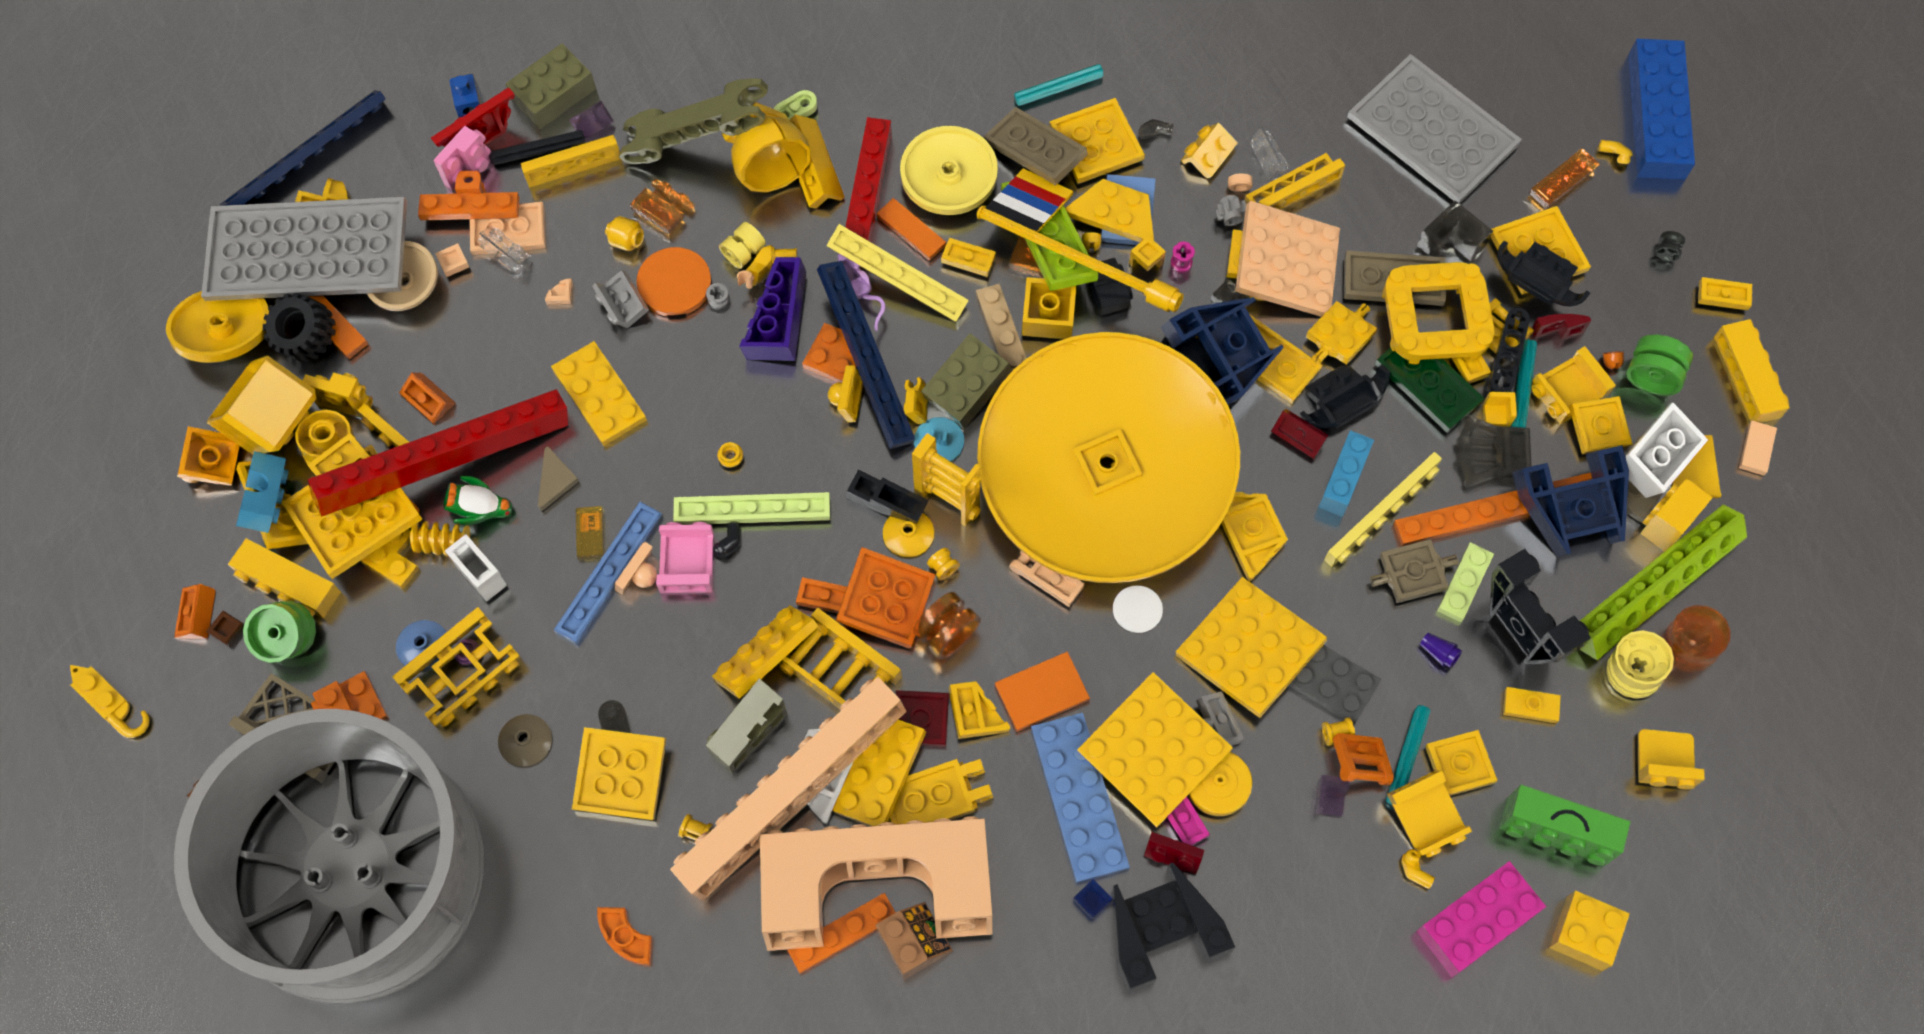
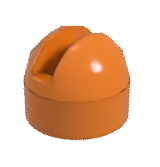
M1624 351L1603 353L1604 365L1611 370L1620 368L1624 364Z

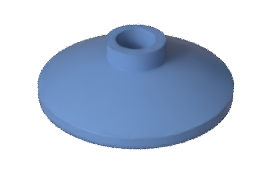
M430 620L416 621L405 627L396 642V653L401 663L406 666L446 633L445 629L440 624ZM418 640H425L423 645L416 646ZM437 658L422 671L431 670V666L439 661V659Z

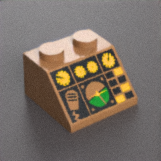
M925 902L900 910L875 925L881 940L904 980L953 952L946 938L936 939L935 918Z

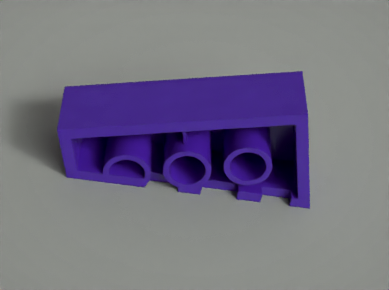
M776 257L766 280L762 297H759L756 304L757 309L754 317L750 319L747 326V334L744 339L742 338L739 345L746 360L795 361L807 272L801 257Z

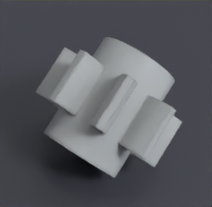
M1235 195L1223 197L1220 200V204H1217L1216 214L1218 221L1224 220L1227 226L1240 224L1243 221V217H1245V200L1239 201V198Z

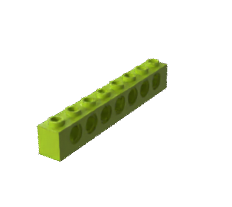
M1724 504L1721 505L1588 613L1580 621L1587 626L1591 639L1579 650L1598 660L1618 644L1624 636L1634 631L1747 538L1744 514Z

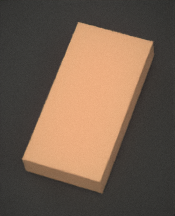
M1751 421L1748 424L1739 464L1740 469L1763 476L1768 472L1777 431L1776 427L1756 421Z

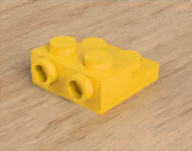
M333 372L330 380L321 375L313 377L305 374L303 378L305 383L315 389L316 400L314 402L318 406L359 418L362 417L357 410L364 403L370 408L372 406V396L366 394V387L358 382V378L351 374L344 373L341 375Z

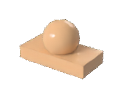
M646 542L642 543L616 580L615 591L623 595L632 581L641 588L650 587L656 582L657 571L655 567L646 563V560L652 553L653 546Z

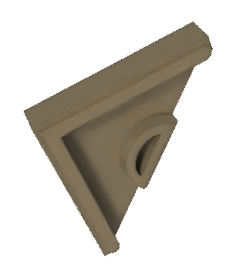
M548 446L544 450L538 507L541 511L579 482L578 478Z

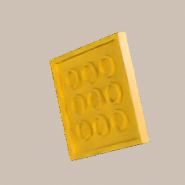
M371 444L364 448L369 456L378 454ZM309 485L281 502L331 579L422 520V517L402 488L322 517L312 499Z
M1242 577L1175 651V654L1180 660L1257 717L1261 718L1327 642V636Z
M1152 672L1077 751L1157 828L1228 755L1233 747Z

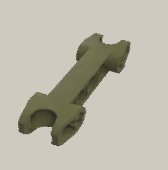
M738 79L727 83L724 86V94L668 113L654 108L642 111L627 119L623 125V131H626L630 137L635 138L629 144L622 147L619 158L626 164L651 163L661 159L663 149L718 131L729 136L747 132L759 126L765 120V113L759 107L752 105L766 95L768 85L762 79ZM750 87L760 88L756 90H748V88ZM637 153H639V155H637V156H630V155H628V154H637Z

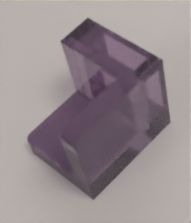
M602 101L595 103L569 119L576 131H583L585 139L614 122Z
M1322 775L1317 786L1315 813L1341 817L1344 811L1345 794L1349 790V782L1342 781L1340 777Z

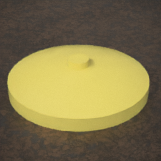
M958 126L935 127L919 134L906 147L900 164L901 182L909 198L919 207L929 212L940 215L966 213L984 203L994 190L998 174L996 155L989 143L974 131Z

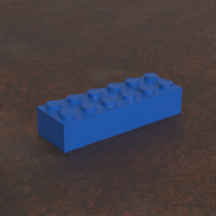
M1636 39L1628 54L1637 177L1686 180L1695 165L1685 41Z

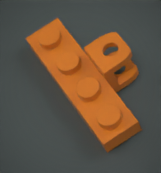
M460 171L458 173L455 183L457 194H420L418 208L420 220L518 218L520 199L518 192L486 193L478 171ZM468 177L473 178L470 183L464 182Z

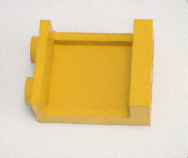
M1584 346L1576 351L1573 358L1543 375L1541 373L1535 375L1532 380L1531 389L1533 394L1545 404L1549 415L1555 418L1559 424H1562L1572 418L1569 409L1571 404L1604 399L1611 394L1616 384Z

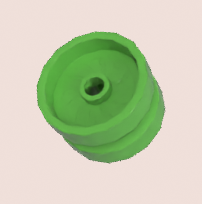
M1658 334L1646 335L1637 342L1633 352L1634 357L1629 363L1626 374L1628 380L1640 390L1661 396L1674 395L1679 393L1684 386L1686 373L1690 369L1693 360V353L1687 345L1672 337Z
M292 600L278 601L259 606L252 610L246 618L243 628L244 642L249 652L257 659L268 663L285 661L307 652L313 644L316 634L315 621L310 611L301 603Z

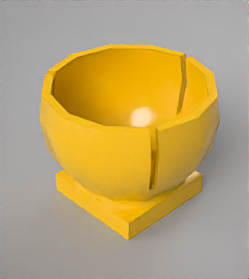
M755 102L752 106L759 107L765 113L763 123L739 135L729 136L722 133L725 141L733 144L731 149L732 165L740 182L751 191L768 193L788 186L800 177L799 173H804L810 163V146L807 138L788 120L786 114Z

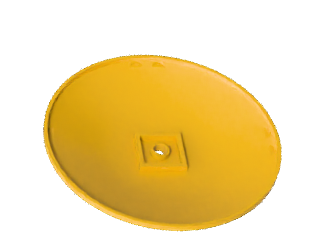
M1099 332L1073 336L1055 342L1025 359L1008 375L992 397L985 412L978 439L977 462L980 466L982 492L988 508L1005 535L1022 552L1044 567L1064 576L1096 583H1123L1146 579L1166 572L1194 555L1208 542L1224 520L1233 501L1240 471V446L1234 418L1227 402L1208 375L1194 362L1171 347L1152 339L1126 333ZM1104 457H1110L1114 460L1115 465L1107 469L1101 466L1100 461Z

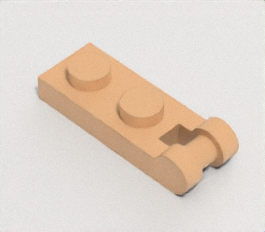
M1020 551L1021 555L1017 560L1014 559L1009 568L1017 575L1023 576L1070 607L1084 588V583L1078 579L1052 571ZM1029 561L1035 563L1031 569L1026 566Z

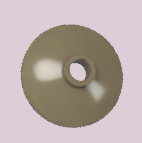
M531 714L519 715L510 719L501 729L498 737V748L502 757L508 763L517 767H530L538 764L548 755L553 741L552 732L548 724L540 717ZM522 734H527V740L520 742L519 737Z

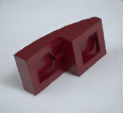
M1553 314L1539 317L1532 326L1534 330L1533 335L1536 338L1558 331L1561 339L1584 333L1591 323V319L1589 316L1579 314Z

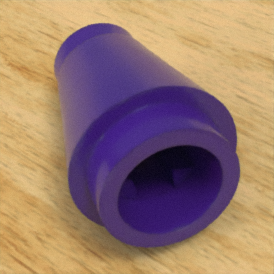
M1429 632L1420 643V646L1443 667L1452 668L1462 654L1458 644L1432 635Z

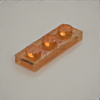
M1581 148L1532 187L1529 194L1547 210L1597 170L1600 164Z

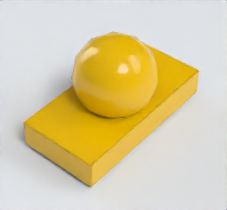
M854 365L845 367L843 382L833 384L827 393L830 403L837 407L838 412L847 422H856L863 389L862 379Z

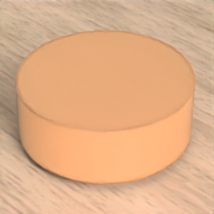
M1248 174L1231 175L1228 177V188L1234 192L1248 191L1252 188V176Z

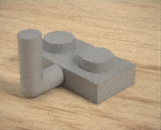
M1222 691L1201 696L1196 700L1203 715V720L1231 746L1245 740Z

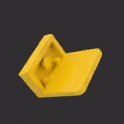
M1642 729L1638 733L1639 783H1648L1655 787L1668 785L1677 786L1679 789H1694L1704 781V769L1695 768L1694 737L1688 733Z

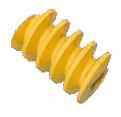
M424 521L421 528H419V523H416L412 526L410 532L412 550L415 553L423 551L425 554L433 552L435 555L443 553L445 556H448L445 552L447 548L465 534L470 538V527L465 525L463 532H460L459 524H455L453 530L450 531L448 523H444L442 530H440L438 522H434L432 529H429L428 521Z

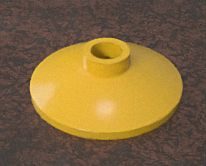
M922 513L917 524L890 516L883 527V541L886 547L894 555L902 558H915L924 554L931 547L934 540L933 524L924 513ZM905 527L913 529L911 533H905L903 530Z

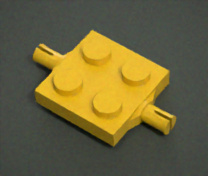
M1336 301L1307 332L1306 338L1315 343L1319 348L1316 354L1312 356V360L1320 364L1329 355L1347 365L1371 340L1378 329L1363 318L1370 312V307L1363 303L1354 312Z

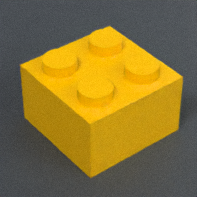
M1027 277L1022 336L1056 339L1072 337L1076 286L1050 291L1045 279Z
M1687 478L1680 486L1675 483L1642 522L1646 527L1640 534L1665 552L1681 537L1713 497Z
M1575 890L1566 897L1549 948L1604 971L1613 966L1630 913Z

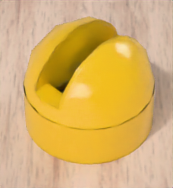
M1090 232L1082 235V242L1087 252H1089V248H1093L1094 252L1100 248L1101 234Z

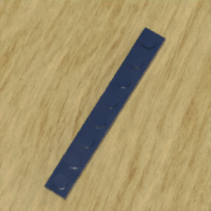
M374 90L220 203V206L246 205L245 203L251 198L255 200L260 198L267 192L265 188L270 184L277 185L286 178L285 173L293 169L295 171L306 163L304 159L311 154L316 156L325 149L324 145L330 140L335 142L345 134L343 131L349 126L353 128L359 125L364 120L362 117L368 112L372 114L378 111L383 106L381 102L386 100L381 91Z
M842 260L819 265L817 272L889 448L892 449L913 443L915 441L914 434Z

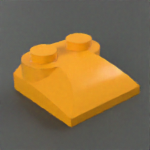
M188 426L177 477L182 478L188 483L201 481L232 486L239 445L220 432Z

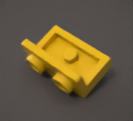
M1220 123L1204 126L1197 134L1199 136L1198 139L1186 147L1184 150L1185 155L1181 159L1183 164L1191 162L1206 179L1214 175L1238 144Z

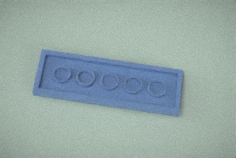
M1079 713L1031 726V732L1076 884L1129 870L1130 866L1102 774L1077 751L1090 737L1084 714Z

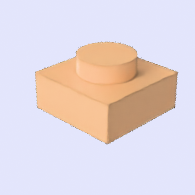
M458 243L435 253L446 277L469 268Z

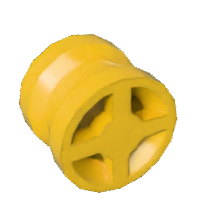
M948 548L940 549L927 561L929 568L936 571V576L939 580L950 577L960 566L956 559H952Z

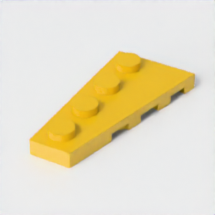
M251 461L238 462L236 469L244 490L260 492L256 489L245 487ZM284 492L282 502L289 498L290 494ZM276 503L275 507L280 508L277 524L271 523L269 533L260 531L266 548L274 549L308 544L283 504Z

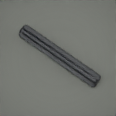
M578 130L493 150L490 153L492 163L498 165L584 144L586 140L583 131Z

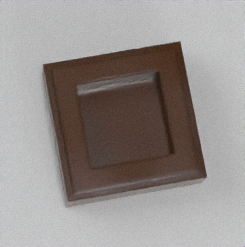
M223 610L206 632L226 646L231 647L242 633L244 623Z

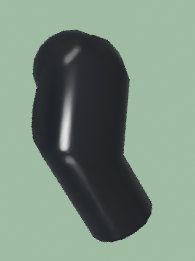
M739 523L727 524V537L713 546V553L717 557L729 556L739 548Z

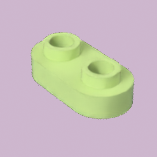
M802 90L778 103L774 109L789 116L788 120L795 114L808 117L817 109V98L813 92Z

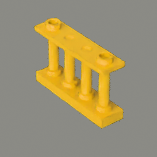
M927 433L912 452L914 493L923 498L928 493H934L961 510V524L966 527L970 520L974 521L981 512L980 482L982 478L980 477V466L975 464L969 473L937 453L936 438Z
M818 607L811 614V618L814 619L819 627L802 642L790 658L786 656L779 662V668L790 677L795 675L839 709L845 702L840 697L841 693L863 667L869 665L876 671L873 681L879 677L885 683L890 681L896 685L902 678V672L899 667ZM827 634L834 639V645L809 674L798 664L820 637ZM849 650L855 655V661L832 689H829L819 679L842 651L846 652Z

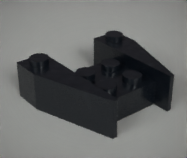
M1523 549L1499 563L1493 571L1489 615L1491 618L1497 615L1526 655L1523 661L1525 665L1557 663L1585 646L1591 639L1589 630L1575 615L1556 626L1554 618L1541 607L1537 595L1528 589L1541 572L1537 559L1533 555H1529L1526 549Z
M1170 863L1166 870L1171 882L1124 900L1118 884L1113 886L1111 893L1117 969L1128 994L1154 984L1157 979L1147 955L1193 937L1196 939L1205 963L1228 955L1235 948L1224 920L1174 863Z

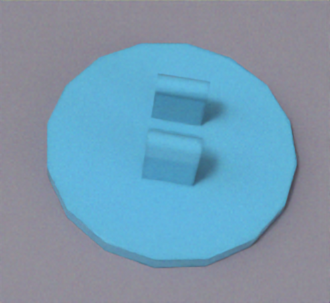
M934 417L918 427L914 435L915 448L928 433L936 438L937 453L952 462L961 454L964 448V434L961 427L954 421L945 417Z

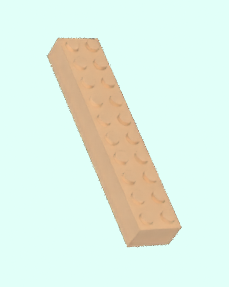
M879 677L874 681L872 679L868 680L860 688L861 693L857 697L846 700L841 705L840 712L834 718H827L819 726L820 731L813 737L808 736L798 746L799 750L792 757L788 755L781 760L777 771L772 775L764 776L758 782V788L751 795L747 793L741 797L736 803L737 808L730 814H723L716 821L715 824L717 826L710 833L705 832L700 835L694 842L695 846L688 853L685 851L674 860L673 863L675 865L670 870L692 895L704 901L760 849V834L780 830L907 712L901 700Z

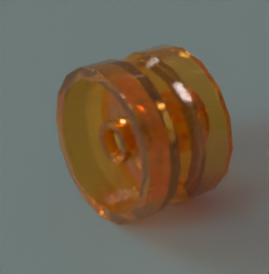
M953 591L934 602L922 614L913 628V633L921 642H930L929 649L938 659H944L957 651L973 635L981 622V617L973 609H964L965 601Z

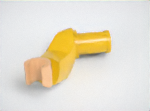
M772 245L763 247L746 271H740L737 274L738 286L746 283V288L751 289L753 286L766 280L776 257H798L797 248L775 249Z

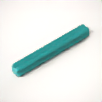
M1096 64L1015 92L1014 99L1016 104L1021 106L1102 78L1104 72L1101 65Z
M1526 339L1522 350L1515 393L1517 416L1511 425L1513 431L1523 432L1527 424L1537 342L1535 340Z
M1418 705L1415 708L1389 792L1409 782L1431 712L1430 708ZM1387 796L1386 802H1387L1388 804L1392 805L1391 802H1390V800H1389V798H1388V796Z

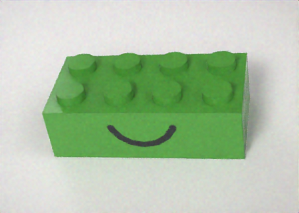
M1520 784L1507 797L1499 828L1505 830L1509 836L1515 838L1526 837L1532 839L1533 843L1538 846H1553L1559 848L1560 852L1565 855H1579L1588 858L1587 861L1594 865L1603 866L1623 853L1631 821Z

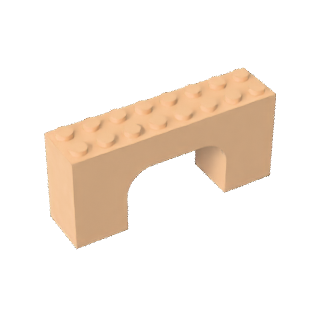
M969 816L956 821L941 818L928 823L913 820L900 825L885 822L872 827L857 824L851 826V828L843 829L829 826L823 828V830L815 831L801 828L795 830V832L783 833L779 830L767 832V834H760L762 934L767 951L824 947L822 905L827 892L836 884L844 881L892 877H914L923 881L930 888L934 899L936 939L992 935V905L985 818L978 819L977 817Z

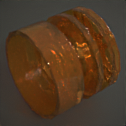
M1695 605L1687 607L1677 614L1666 628L1662 637L1672 649L1674 656L1673 666L1683 671H1702L1711 666L1726 650L1730 642V627L1727 620L1717 610L1708 606ZM1691 640L1696 642L1694 646L1689 643Z

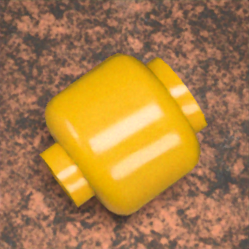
M618 216L612 222H609L605 229L608 243L612 247L632 251L643 242L644 231L641 229L638 221Z

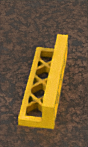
M610 135L523 162L521 166L530 188L621 160V158H619L620 151L614 135Z
M1325 153L1247 194L1245 200L1247 203L1249 201L1256 202L1255 198L1263 196L1265 198L1258 201V203L1282 210L1341 179L1346 165L1340 158L1332 161L1329 155ZM1323 162L1326 164V166L1315 171L1316 166ZM1299 175H1304V176H1305V177H1303V178H1301V179H1299V180H1297V181L1295 182V178H1296L1297 176H1299ZM1280 185L1286 186L1274 193L1276 187Z

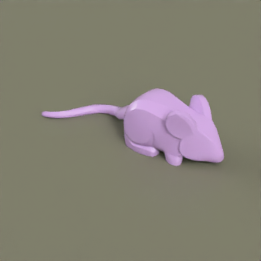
M838 254V261L842 260L857 298L880 302L881 309L874 324L875 330L878 331V322L885 312L883 299L879 296L868 295L872 288L867 274L860 269L859 265Z

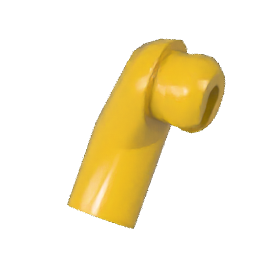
M1601 139L1599 142V152L1619 154L1617 158L1618 163L1630 164L1631 156H1633L1631 149L1616 141Z

